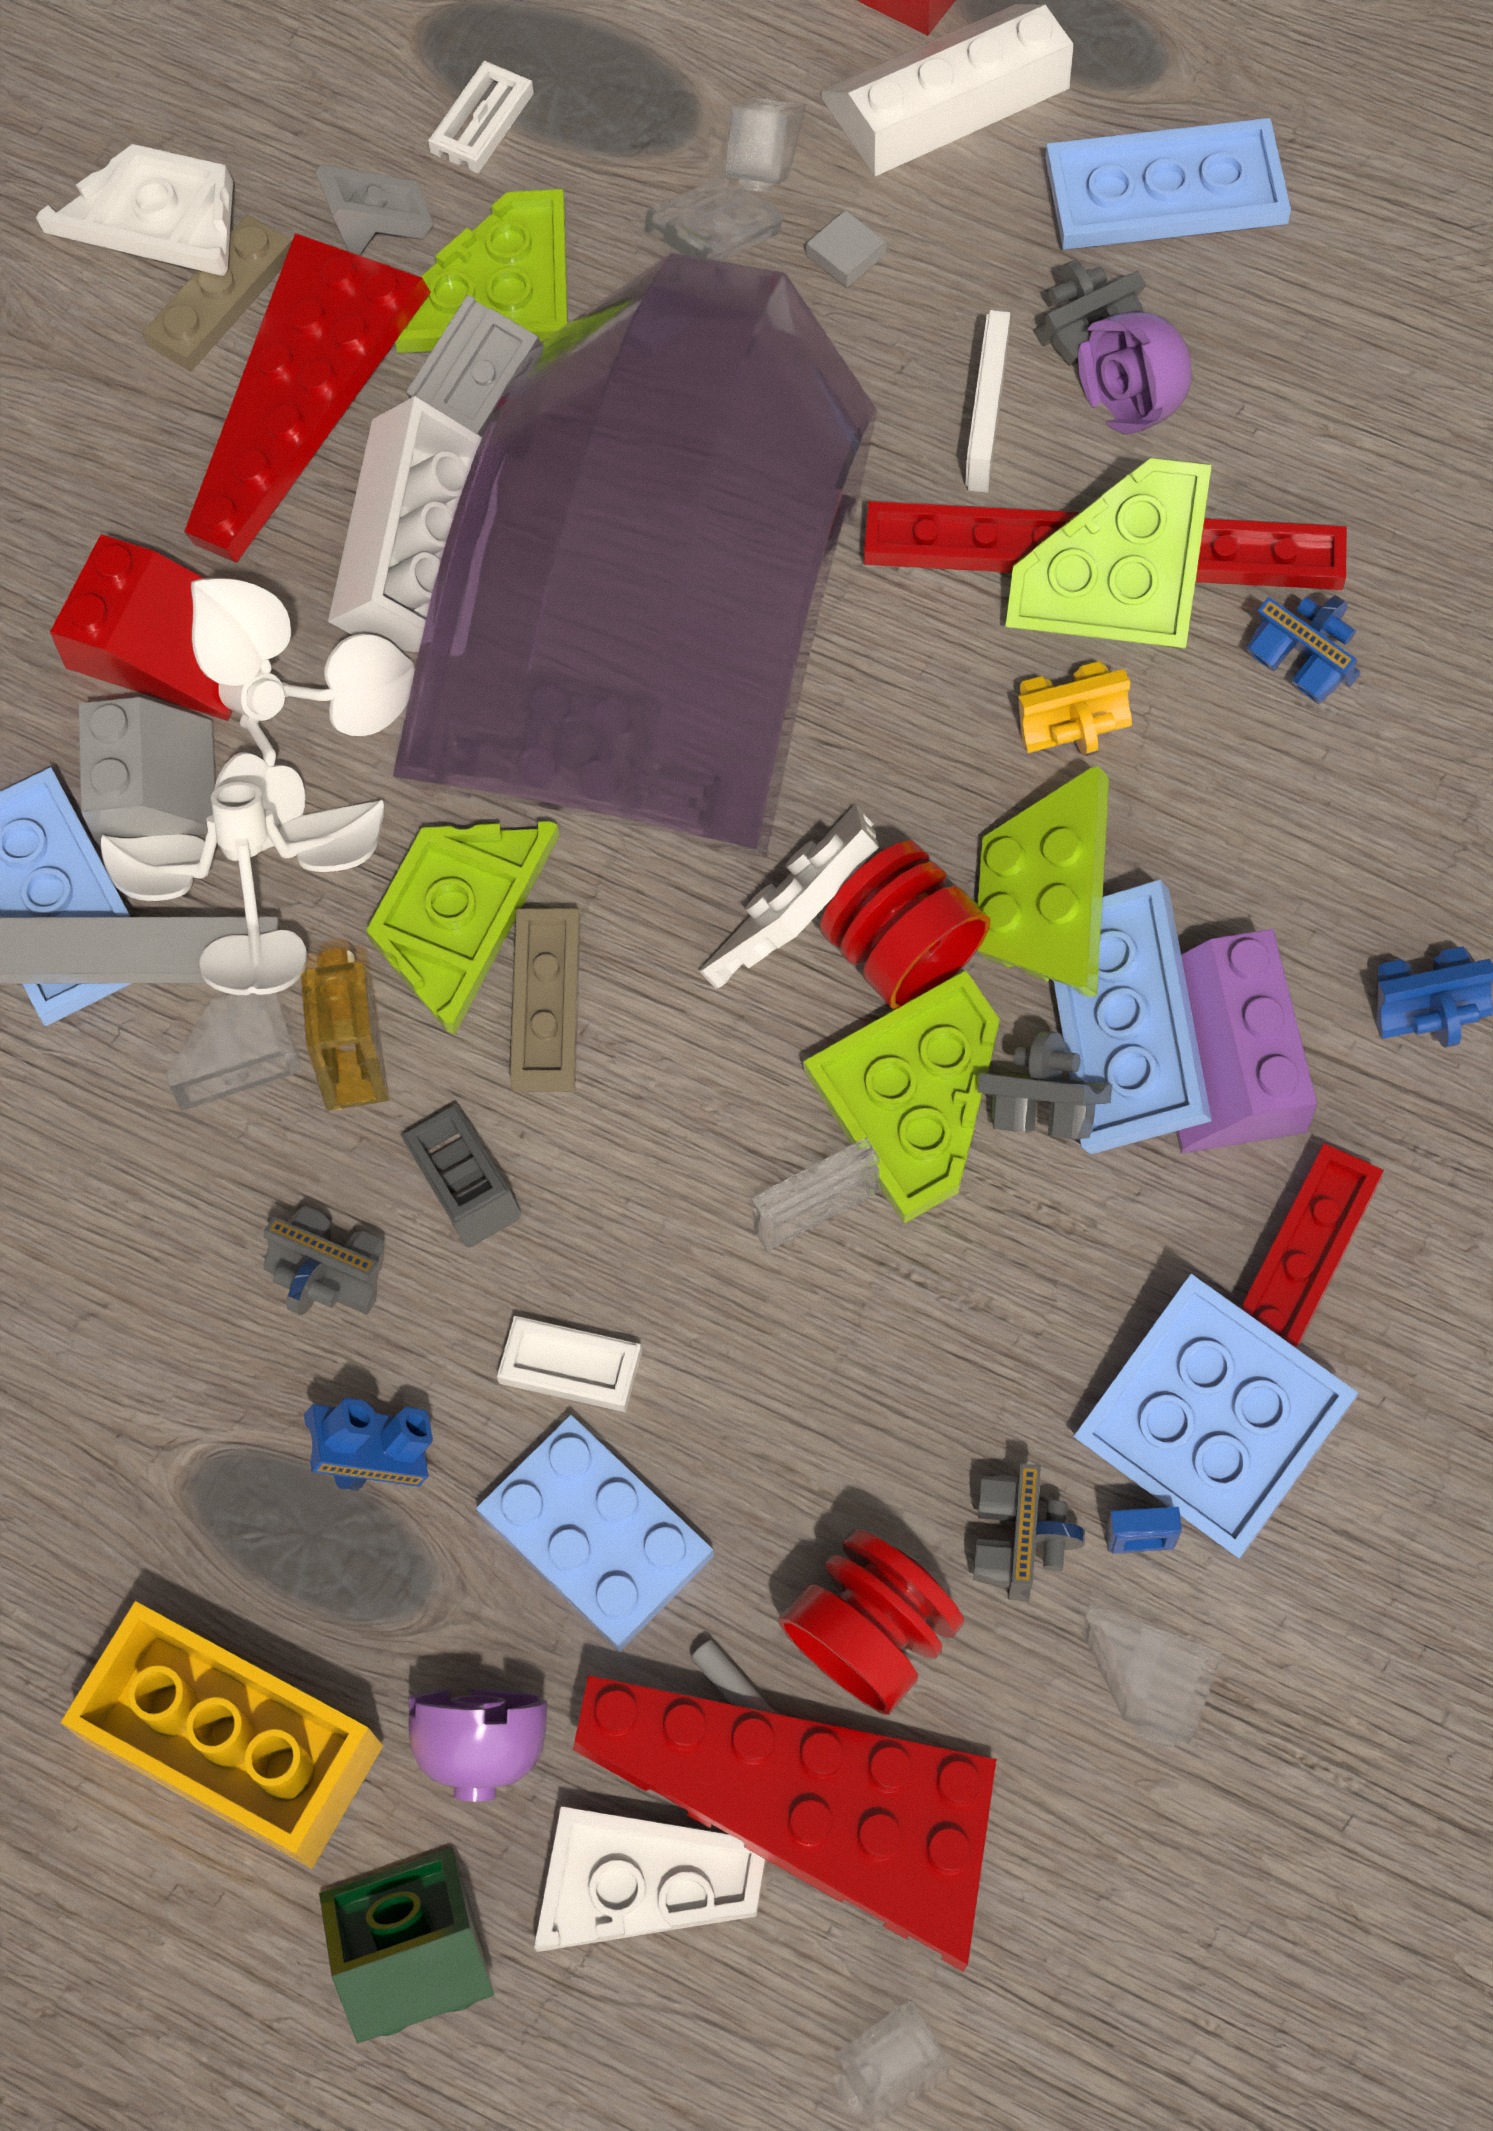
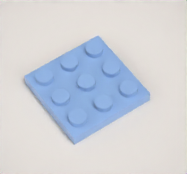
M1190 1274L1073 1437L1168 1507H1179L1180 1516L1241 1559L1358 1397L1359 1393L1197 1277Z

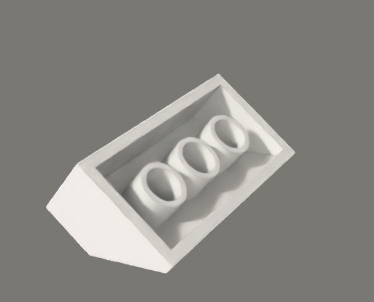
M1014 4L821 91V95L874 177L1068 90L1070 87L1073 42L1046 5Z
M416 396L372 419L328 622L351 635H377L390 641L401 651L456 657L465 654L505 451Z

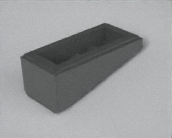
M457 1104L450 1106L401 1134L407 1148L466 1247L474 1246L516 1222L521 1217V1212L511 1191ZM456 1134L460 1135V1140L430 1157L427 1155L426 1151ZM469 1155L473 1157L467 1160L466 1162L458 1165L457 1167L451 1169L450 1171L444 1173L443 1175H439V1172L454 1165L455 1163L461 1161ZM484 1176L485 1179L455 1197L451 1195Z

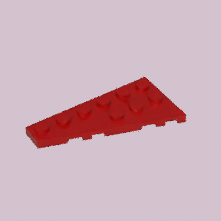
M588 1675L573 1746L575 1752L644 1791L651 1789L688 1811L687 1815L709 1828L712 1825L744 1842V1848L835 1900L839 1902L848 1901L885 1922L883 1927L906 1940L908 1936L943 1955L941 1960L964 1972L969 1962L997 1759Z

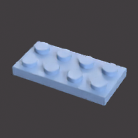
M1271 118L1047 143L1045 159L1063 250L1289 223L1291 207Z
M51 767L0 791V918L130 917ZM132 983L23 984L39 1018L46 1027Z
M1157 880L1105 896L1102 899L1097 996L1086 997L1079 994L1072 987L1054 981L1065 1051L1078 1053L1081 1059L1079 1070L1077 1072H1069L1070 1079L1112 1084L1111 1103L1097 1104L1095 1106V1117L1090 1138L1080 1139L1082 1148L1090 1155L1212 1121L1169 888L1161 880Z

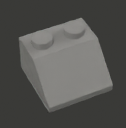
M141 697L78 703L81 813L96 845H101L102 835L116 838H138L176 834L191 836L207 834L206 818L213 815L211 794L216 784L215 741L212 720Z

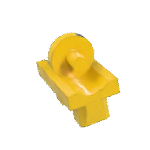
M1097 661L1080 666L1073 674L1074 682L1053 687L1051 681L1043 676L1022 681L1018 699L1021 737L1026 752L1031 753L1076 741L1082 755L1088 756L1098 752L1097 735L1132 726L1128 701L1130 679L1125 670L1121 669L1110 672L1103 662Z

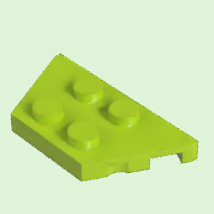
M1099 766L1086 770L982 837L978 906L990 917V929L982 945L977 950L982 957L1008 968L1013 966L1021 968L1029 976L1046 982L1051 979L1070 986L1086 997L1097 996L1109 790V777Z
M543 821L538 822V829L501 831L500 824L475 825L465 830L455 829L452 826L422 827L367 927L366 932L369 941L447 1032L455 1035L516 920V909L523 907L560 836L558 824Z

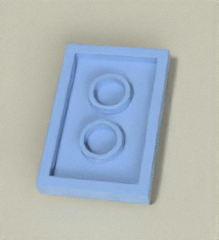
M572 1415L476 1507L478 1515L619 1652L714 1557V1550Z

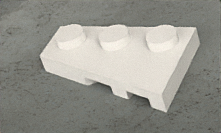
M561 1807L534 1949L536 1952L755 1917L758 1913L766 1860L744 1848V1842L729 1834Z

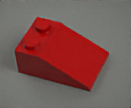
M100 534L50 630V635L65 668L225 721H229L233 710L227 708L220 699L219 683L204 674L196 661L193 651V599L191 582L205 578L156 551Z

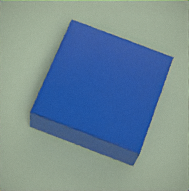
M1179 1507L1111 1511L1106 1526L1108 1552L1112 1551V1554L1173 1550L1182 1531Z

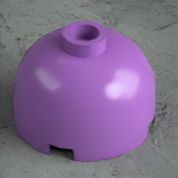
M1140 310L1123 312L1092 323L1087 329L1092 331L1090 339L1081 343L1078 351L1079 376L1086 398L1091 406L1095 408L1102 402L1116 418L1105 423L1113 430L1132 434L1160 424L1172 416L1187 397L1192 381L1189 349L1176 327L1162 316Z
M471 1689V1695L450 1698V1704L449 1690L417 1693L409 1697L408 1731L411 1751L420 1770L432 1781L454 1786V1798L457 1800L474 1802L494 1800L496 1798V1787L514 1784L533 1770L543 1751L547 1722V1701H539V1696L514 1691Z

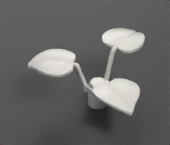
M231 578L194 580L191 582L193 599L192 643L196 661L207 677L219 683V696L222 703L227 708L242 714L240 720L241 727L248 729L263 755V759L247 752L235 754L219 773L215 789L226 783L237 781L257 785L262 792L264 810L270 809L273 811L274 823L279 828L287 821L303 816L306 795L303 782L294 769L285 765H274L276 752L259 727L258 722L274 717L282 709L285 697L290 696L316 701L331 700L329 717L332 726L336 730L351 736L372 735L389 726L407 705L415 682L416 672L414 663L390 641L377 635L356 634L340 641L328 656L324 674L329 689H314L293 686L284 682L281 683L275 675L270 673L272 667L268 659L284 651L291 637L290 619L282 602L269 591L245 581ZM268 835L266 841L262 844L261 851L274 846ZM221 848L222 853L227 859L238 861L237 858L228 856L225 849Z
M237 781L221 785L211 794L213 815L206 818L208 832L205 842L196 836L186 834L138 838H116L102 835L101 851L103 862L112 883L123 894L143 901L169 900L186 894L192 886L193 878H205L208 876L217 843L221 848L225 849L228 856L237 858L248 936L230 935L212 942L202 951L199 960L200 972L208 985L221 992L234 995H249L250 993L265 995L283 991L297 982L306 969L307 953L302 939L292 931L277 930L260 934L250 857L257 855L262 850V844H264L268 835L281 857L291 858L297 856L300 866L306 870L331 872L356 867L369 859L377 847L384 817L383 800L307 814L291 819L277 828L274 823L273 811L270 809L264 810L261 789L253 783Z

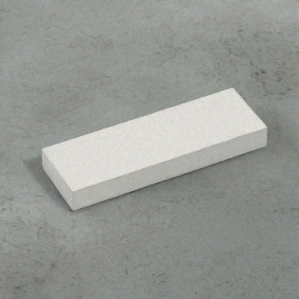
M990 310V314L986 316L967 453L965 486L968 487V491L988 493L1008 349L1010 312Z

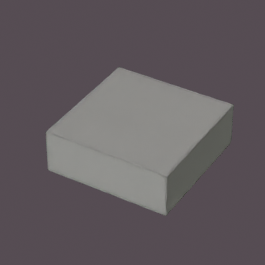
M844 210L806 243V256L846 288L887 253V241L847 210Z

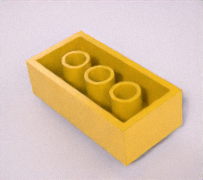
M136 1601L60 1722L86 1744L310 1869H313L383 1748L381 1742L367 1726Z

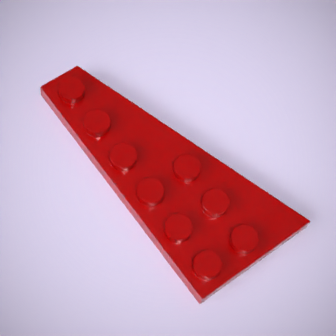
M297 233L294 234L184 533L195 546L235 563L238 562L431 293L422 277Z

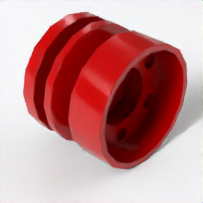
M913 840L898 842L879 852L861 866L838 890L827 905L820 921V933L832 945L838 948L841 947V955L848 962L854 965L866 962L864 966V980L895 1010L953 978L980 948L990 929V917L964 890L958 886L944 888L946 872L936 863L929 862V854Z
M853 1529L843 1541V1551L848 1559L840 1555H831L825 1562L826 1572L841 1593L836 1595L816 1584H807L781 1614L779 1625L794 1645L843 1690L880 1714L890 1715L918 1681V1673L902 1651L905 1647L925 1658L936 1659L942 1652V1643L936 1634L946 1638H953L963 1626L964 1617L957 1605L939 1586L938 1582L914 1559L865 1530Z

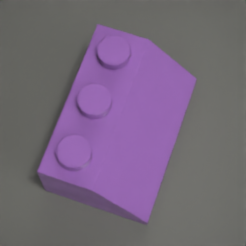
M1269 929L1209 939L1183 953L1181 957L1212 1121L1176 1131L1181 1154L1307 1133L1317 1101L1274 930Z

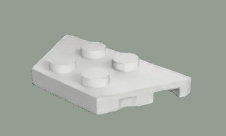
M131 144L113 157L105 168L91 173L76 184L81 194L58 212H55L47 205L36 216L43 232L224 276L228 270L233 180L226 165Z
M854 805L817 845L810 841L790 858L785 867L791 873L777 888L773 884L766 886L748 903L745 910L750 917L699 970L715 989L726 984L743 963L747 968H750L773 950L779 949L797 937L836 895L841 886L874 854L879 845L875 839L877 837L876 832L871 828L874 825L871 819L857 805Z

